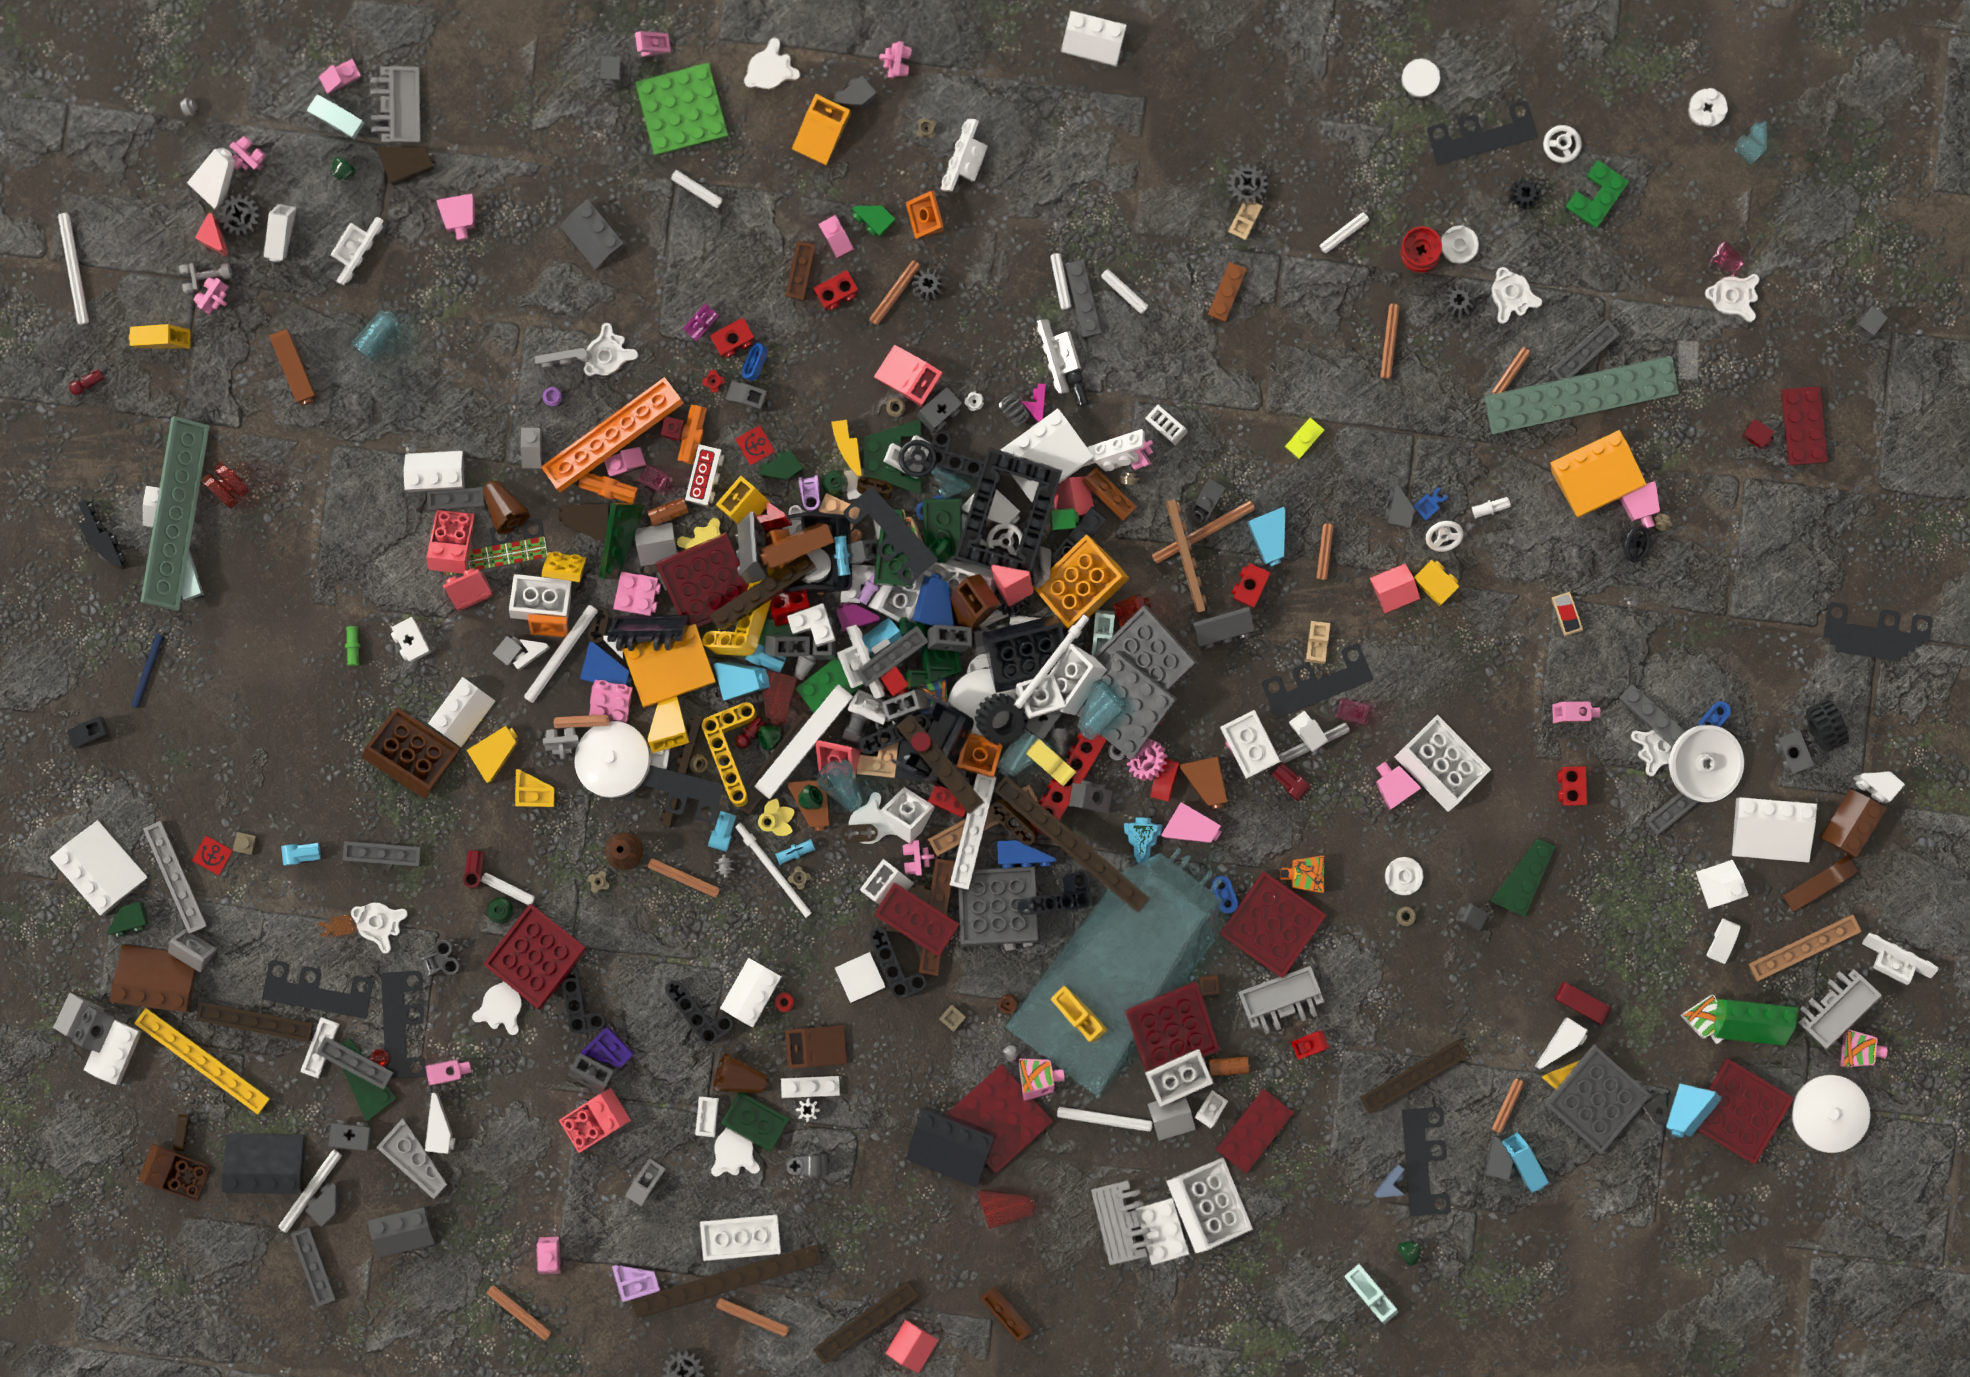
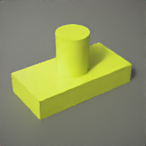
M1309 418L1287 443L1285 448L1300 459L1323 433L1324 429Z

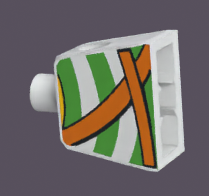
M1714 995L1708 996L1681 1014V1017L1701 1038H1706L1710 1035L1716 1044L1723 1040L1714 1038L1717 1000Z

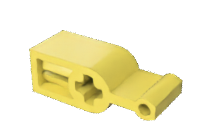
M1037 739L1025 752L1062 786L1076 773L1040 739Z

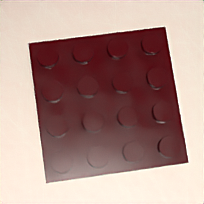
M727 533L655 562L677 614L690 616L689 626L696 624L698 628L712 622L710 614L746 592L749 584H746L744 579L739 577L737 568L740 566V563Z
M1262 871L1219 935L1283 978L1326 917V914Z
M530 903L483 965L533 1006L541 1010L586 952L587 948Z
M1196 982L1124 1010L1145 1072L1198 1049L1202 1058L1220 1051L1199 986Z
M1726 1058L1708 1088V1091H1713L1721 1096V1100L1696 1130L1755 1165L1794 1098Z
M1002 1064L947 1113L997 1133L987 1160V1164L995 1173L1053 1122L1033 1099H1023L1022 1086Z

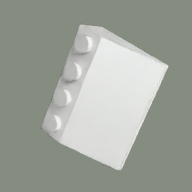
M1056 409L1001 449V451L1062 469L1059 483L1094 459L1059 409ZM1013 475L1014 480L1033 503L1039 482L1028 481L1026 478Z
M1438 715L1395 756L1402 766L1448 812L1491 770Z
M1736 798L1732 856L1809 862L1817 804Z
M98 820L50 857L100 916L108 914L148 878Z
M1224 1158L1166 1181L1196 1253L1211 1249L1253 1229Z

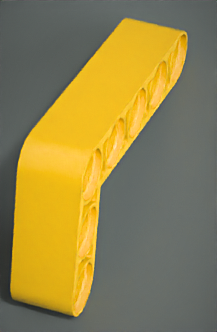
M768 568V577L776 572L773 568ZM761 581L750 583L748 590ZM771 600L739 620L735 632L722 631L720 633V631H709L703 636L702 644L717 655H752L757 648Z
M747 702L711 715L702 722V729L731 802L736 807L746 805L748 795L724 733L749 724L756 718L757 712L754 706ZM751 709L752 714L745 717L742 715L744 710ZM733 716L734 721L731 724H726V717ZM710 723L716 724V728L713 731L707 730V726ZM716 741H723L722 747L714 748ZM729 758L730 762L728 765L722 766L720 765L721 760ZM735 775L737 777L736 781L728 783L727 779L729 776ZM742 793V800L735 801V794Z

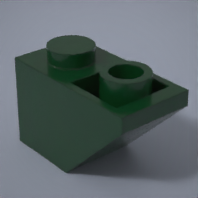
M783 450L776 455L777 459L773 462L767 461L761 465V470L758 472L761 477L789 481L804 471L791 450L787 452Z
M143 902L121 907L107 931L108 935H114L116 938L126 935L125 931L133 929V932L144 930V926L149 925Z

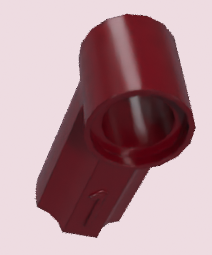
M1283 763L1272 774L1297 801L1311 788L1303 778L1294 774Z
M468 850L463 883L470 889H477L482 884L481 878L485 852ZM471 875L477 876V882L474 885H469L468 878Z

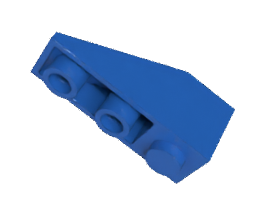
M1017 840L997 841L998 865H1002V868H1014V864H1021V867H1033V863H1041V866H1052V862H1056V858Z

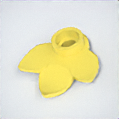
M773 799L765 805L764 813L758 819L759 827L766 832L772 831L777 836L789 835L792 833V829L788 822L792 819L795 811L789 807H780L778 800ZM767 818L771 819L772 821L771 825L766 826L764 824V821Z

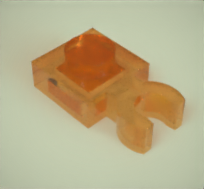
M350 914L330 918L331 924L326 922L318 923V926L326 927V931L319 934L322 937L328 936L330 932H333V937L354 934Z

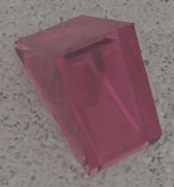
M1722 241L1709 262L1735 276L1744 259L1726 241Z
M648 464L638 479L640 483L662 496L673 480L670 475Z
M1341 698L1335 717L1364 726L1371 706Z

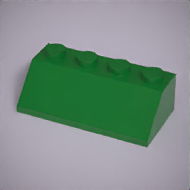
M1717 999L1714 1038L1785 1046L1796 1028L1798 1008Z

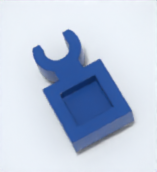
M1440 487L1434 490L1432 497L1426 494L1413 506L1425 521L1440 508L1437 503L1444 502L1448 497L1447 495L1443 498L1437 496V492L1441 490Z

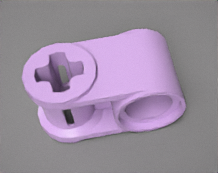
M818 475L804 479L799 477L804 509L807 512H817L821 504ZM809 499L817 501L816 506L812 508L808 507L806 503Z

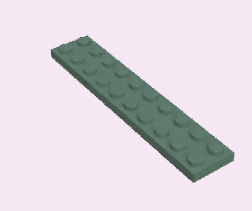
M1672 356L1491 394L1484 396L1490 430L1492 434L1671 396L1679 394L1673 359Z
M176 416L171 417L141 603L174 611L179 610L210 425Z

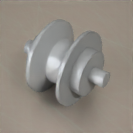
M724 854L721 859H718L719 862H715L719 865V869L716 872L724 874V878H727L728 874L735 870L730 865L734 860L726 858V854Z

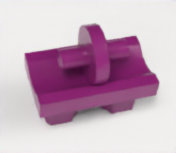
M705 303L682 329L697 342L720 316Z

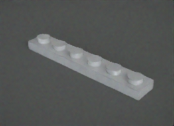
M159 821L143 828L188 933L191 934L207 927V923L163 822Z

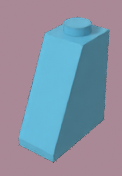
M1284 507L1248 521V526L1264 564H1270L1271 567L1281 563L1280 559L1284 557Z
M729 661L714 663L723 701L736 699L770 687L769 677L765 668Z
M1679 1084L1666 1128L1676 1137L1683 1138V1135L1691 1137L1720 1102L1721 1096L1713 1091Z
M1518 1132L1501 1141L1512 1158L1513 1164L1532 1193L1541 1190L1549 1183L1530 1147Z

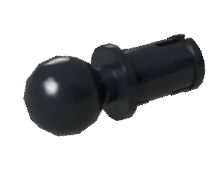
M1078 370L1071 371L1068 375V380L1074 385L1071 391L1074 392L1077 407L1089 404L1084 389L1086 386L1081 385L1083 380L1082 373Z

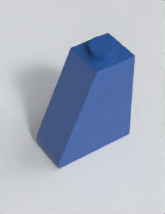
M931 574V577H923L912 621L930 626L935 624L954 626L948 582L942 580V576Z
M589 642L580 679L594 683L595 680H605L609 683L624 684L631 687L633 680L632 676H630L631 672L595 643Z

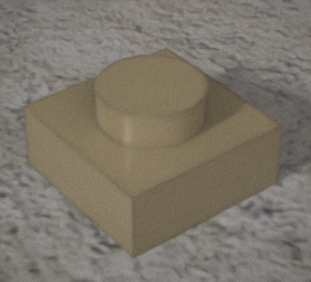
M237 832L233 851L253 855L257 836Z
M951 1005L939 1020L954 1032L966 1017Z

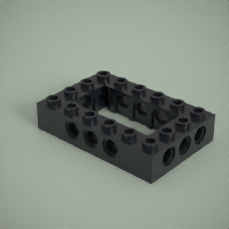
M989 447L955 559L992 570V565L1027 571L1031 574L1063 470ZM1002 471L1012 476L1016 475L1026 478L1028 481L1039 482L1016 555L980 544Z

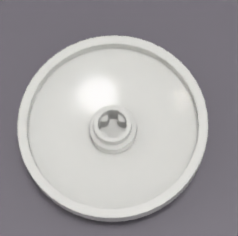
M985 668L971 671L962 676L953 686L949 694L948 703L973 718L974 726L971 733L984 737L975 725L977 724L975 716H978L975 712L976 709L981 708L979 706L980 702L984 703L986 697L992 698V694L999 696L1000 693L1006 696L1009 695L1016 701L1018 699L1015 694L1016 688L996 693L990 669ZM1002 711L994 717L993 728H1000L1007 723L1009 711Z
M610 721L608 726L592 727L581 738L575 752V769L582 784L591 792L606 798H618L635 791L645 780L651 763L649 745L644 736L631 725L619 721Z
M1700 725L1684 732L1675 742L1669 759L1670 775L1677 789L1686 797L1700 802H1714L1729 795L1738 785L1744 769V756L1737 739L1727 730L1712 725Z
M1823 1075L1808 1081L1798 1091L1792 1104V1122L1797 1134L1807 1145L1822 1152L1835 1153L1853 1147L1866 1133L1870 1121V1107L1865 1094L1858 1085L1841 1076Z

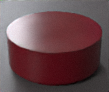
M918 732L912 737L911 744L916 751L925 752L931 747V738L924 732Z

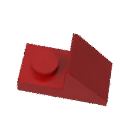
M766 502L767 515L757 516L765 528V532L792 525V521L787 519V515L769 502Z
M1322 1030L1315 1031L1291 1042L1298 1060L1329 1048Z

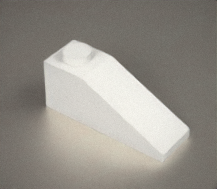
M1565 1018L1535 1067L1541 1069L1576 1048L1578 1044L1582 1045L1587 1038L1585 1034L1587 1030L1571 1019Z
M432 1093L425 1151L450 1153L451 1150H454L455 1138H452L453 1133L439 1094Z

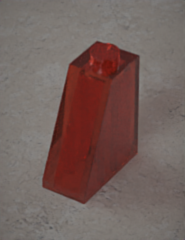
M766 669L770 684L769 688L762 690L766 718L770 719L769 723L781 725V722L786 723L798 678Z
M985 1190L977 1191L989 1229L1033 1215L1032 1210H1035L1032 1198L1028 1199L1027 1195Z

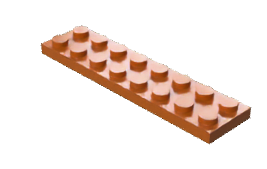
M664 377L541 466V468L559 493H561L684 404V402Z

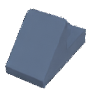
M1397 1164L1373 1195L1377 1198L1404 1195L1393 1186L1394 1182L1398 1184L1404 1177L1402 1173L1404 1169Z

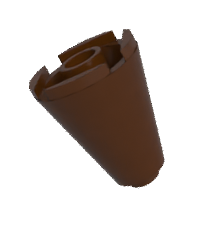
M491 480L484 485L483 494L494 528L499 535L511 533L514 531L513 527L516 525L521 527L528 521L530 517L528 509L499 481Z
M619 832L607 841L605 856L609 864L614 868L629 870L640 863L643 857V846L639 838L634 834ZM623 846L624 851L619 853V848Z
M727 1053L722 1055L719 1061L722 1064L719 1068L717 1067L713 1087H715V1091L762 1093L763 1090L766 1091L769 1079H766V1074Z

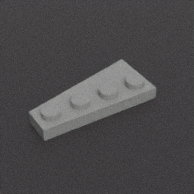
M402 1118L376 1148L435 1199L446 1187L447 1183L404 1118Z

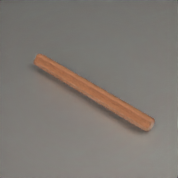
M1248 501L1190 533L1185 538L1189 539L1192 545L1254 511L1255 507L1251 501ZM1177 542L1154 553L1152 557L1155 563L1158 564L1178 553Z

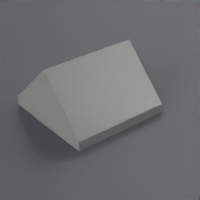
M672 522L636 529V547L641 567L656 564L655 562L678 553Z
M184 929L170 940L168 953L201 973L217 948L196 935L189 934Z
M69 993L53 1028L73 1038L87 1006L102 1011L105 1009L75 994Z
M1186 1096L1161 1107L1157 1101L1148 1103L1159 1141L1196 1130Z

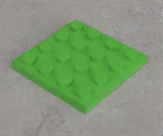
M709 63L635 82L655 156L728 137Z

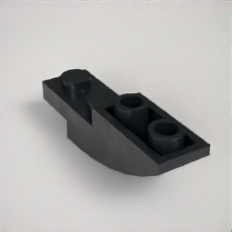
M86 500L78 502L85 518L84 521L78 524L87 540L110 563L121 569L126 568L124 565L126 559L123 553L119 552L116 547L118 545L116 536L114 534L111 535L108 531L102 533L104 528L100 520L95 518L96 509L92 502L89 503Z
M1092 506L1076 528L1051 556L1050 569L1086 534L1093 538L1107 518Z

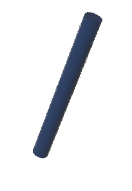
M156 633L131 706L139 708L164 637L163 635Z

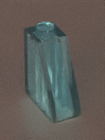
M380 310L351 344L372 360L399 324L395 320L397 316L389 310L386 312Z
M1102 679L1093 683L1078 724L1081 734L1090 741L1098 738L1127 708L1124 702Z
M1025 730L1024 734L1020 733L1019 736L1021 738L1013 740L1014 743L1010 744L997 764L998 772L1003 776L1008 777L1010 775L1014 777L1034 764L1035 761L1025 752L1040 738ZM1041 740L1051 750L1054 749V747Z

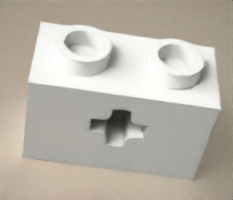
M413 617L391 627L393 630L391 635L395 643H400L402 649L399 651L404 660L408 659L412 663L431 653ZM408 636L414 638L412 645L405 643L408 641Z

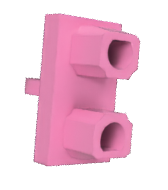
M897 41V43H893L892 49L886 48L885 54L879 55V59L884 61L883 67L889 68L888 78L908 75L909 66L901 64V58L909 59L911 48L904 46V42Z
M242 137L238 142H232L230 145L237 153L232 157L236 161L234 167L236 169L242 167L244 170H248L247 162L253 169L257 168L260 170L263 167L261 163L266 154L258 148L250 154L247 150L253 143L247 137Z
M208 278L204 283V286L208 289L206 294L197 293L194 301L198 304L197 307L209 315L220 304L224 307L227 304L223 299L227 295L225 292L229 287L217 278Z
M1144 440V447L1134 450L1138 454V461L1131 463L1134 470L1143 466L1148 467L1152 464L1143 451L1145 450L1148 456L1153 453L1149 447L1153 444L1152 440L1148 442Z
M919 840L903 845V854L914 855L915 862L904 863L905 873L916 874V876L922 875L921 860L924 861V867H930L929 859H934V855H929L928 848H922L923 855L920 856Z

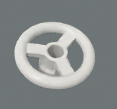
M1556 126L1549 130L1544 138V150L1553 161L1559 163L1570 162L1581 151V138L1577 131L1569 126ZM1556 132H1567L1566 134L1560 135L1557 138V140H1550L1552 135ZM1573 135L1576 141V147L1574 152L1571 154L1569 151V147L1572 144V140L1570 137ZM1560 141H1565L1566 146H1561ZM1550 147H1558V149L1563 151L1565 157L1556 156L1552 153Z
M1453 521L1438 522L1426 534L1427 545L1439 552L1454 549L1463 539V529ZM1450 527L1455 528L1457 533H1451ZM1435 532L1437 540L1433 543L1431 537ZM1455 540L1449 545L1440 546L1445 541Z
M998 524L990 530L987 536V547L994 548L993 546L1000 545L1002 548L1007 549L1010 554L1016 555L1018 548L1015 551L1012 546L1014 543L1012 535L1014 532L1017 534L1020 544L1023 533L1013 524ZM1008 529L1007 533L1000 535L999 539L993 540L997 531ZM1005 538H1007L1010 542L1007 545L1003 544L1002 540Z

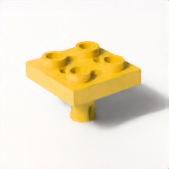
M548 552L542 569V577L580 582L586 565V557L576 554L566 555L560 552Z

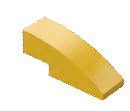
M847 420L833 421L832 427L838 448L849 468L858 478H861L857 438L849 439Z
M1063 986L1051 998L1071 1024L1078 1028L1089 1042L1095 1043L1108 1030L1095 1014L1066 986Z

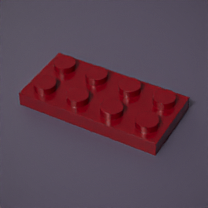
M1820 386L1782 389L1781 397L1788 466L1827 463Z
M895 882L874 913V916L938 957L959 926V923Z
M1262 1089L1216 1150L1243 1172L1247 1173L1294 1112L1266 1090Z

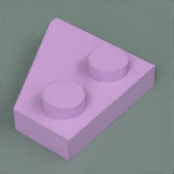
M618 1265L612 1266L622 1302L660 1291L654 1271Z

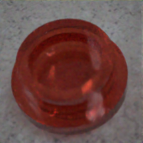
M375 1049L370 1055V1060L385 1066L389 1062V1055L383 1049Z

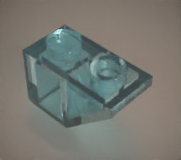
M1765 120L1761 124L1757 121L1749 129L1751 133L1747 137L1743 135L1736 141L1738 146L1734 150L1749 165L1755 162L1767 150V122Z

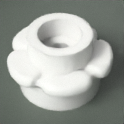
M976 392L968 394V397L965 398V405L968 406L969 410L976 411V409L982 408V395Z

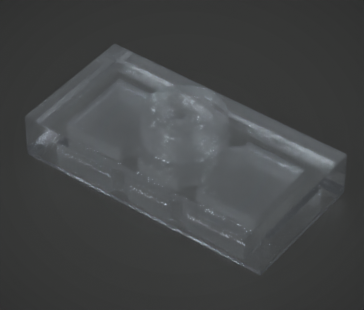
M1699 341L1678 342L1677 380L1698 379Z

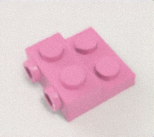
M621 572L613 609L652 616V613H656L658 602H655L656 594H660L661 590L659 579Z
M595 680L591 692L589 715H609L610 720L627 724L633 688L624 684H613L605 680Z

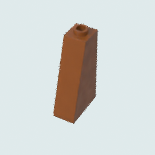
M288 329L269 335L296 402L303 406L313 403V399L317 398L293 334Z
M817 523L760 549L761 554L759 556L763 565L773 568L831 544L834 540L828 525Z

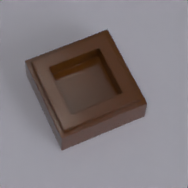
M1218 975L1199 977L1202 996L1220 994Z

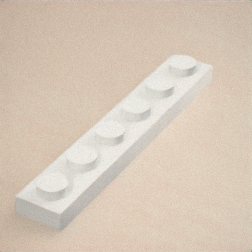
M977 773L974 790L985 803L971 815L967 813L950 881L951 886L969 890L996 777L992 778Z

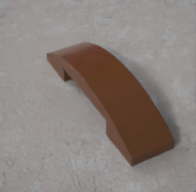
M1847 855L1782 896L1792 912L1839 885L1857 873L1858 870Z

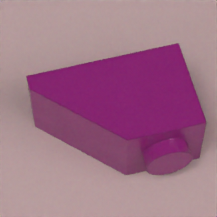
M850 602L839 605L840 609L836 610L844 633L847 632L846 628L849 626L857 625L858 628L880 621L878 615L856 604L850 605Z

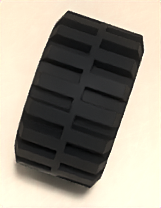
M1000 693L999 696L992 694V698L986 697L984 703L980 702L979 706L981 708L976 709L975 712L978 715L975 716V721L977 722L975 725L989 742L995 745L1000 743L1002 746H1006L1007 742L1013 744L1015 738L1017 740L1021 738L1019 736L1020 733L1024 734L1025 732L1023 727H1027V722L1025 721L1027 716L1024 713L1023 707L1019 709L1014 705L1015 699ZM1002 711H1009L1007 723L1000 728H993L994 717Z
M1827 699L1806 709V719L1810 731L1823 751L1827 753L1849 743V733L1846 724L1833 702Z

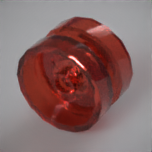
M219 461L213 468L220 479L218 480L213 474L207 473L201 480L232 510L238 504V499L232 492L234 491L240 497H245L250 492V489L231 468L229 469Z

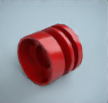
M1423 226L1413 228L1407 232L1403 238L1401 258L1408 269L1413 272L1424 273L1436 267L1442 250L1441 238L1437 232ZM1420 249H1424V253H1422V255L1418 254V251H1420Z

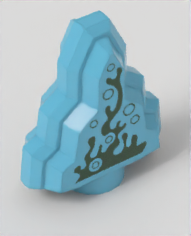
M1136 818L1135 823H1124V832L1128 835L1129 843L1134 847V856L1138 864L1146 863L1150 856L1151 847L1156 844L1157 836H1160L1162 832V825L1151 823V818Z

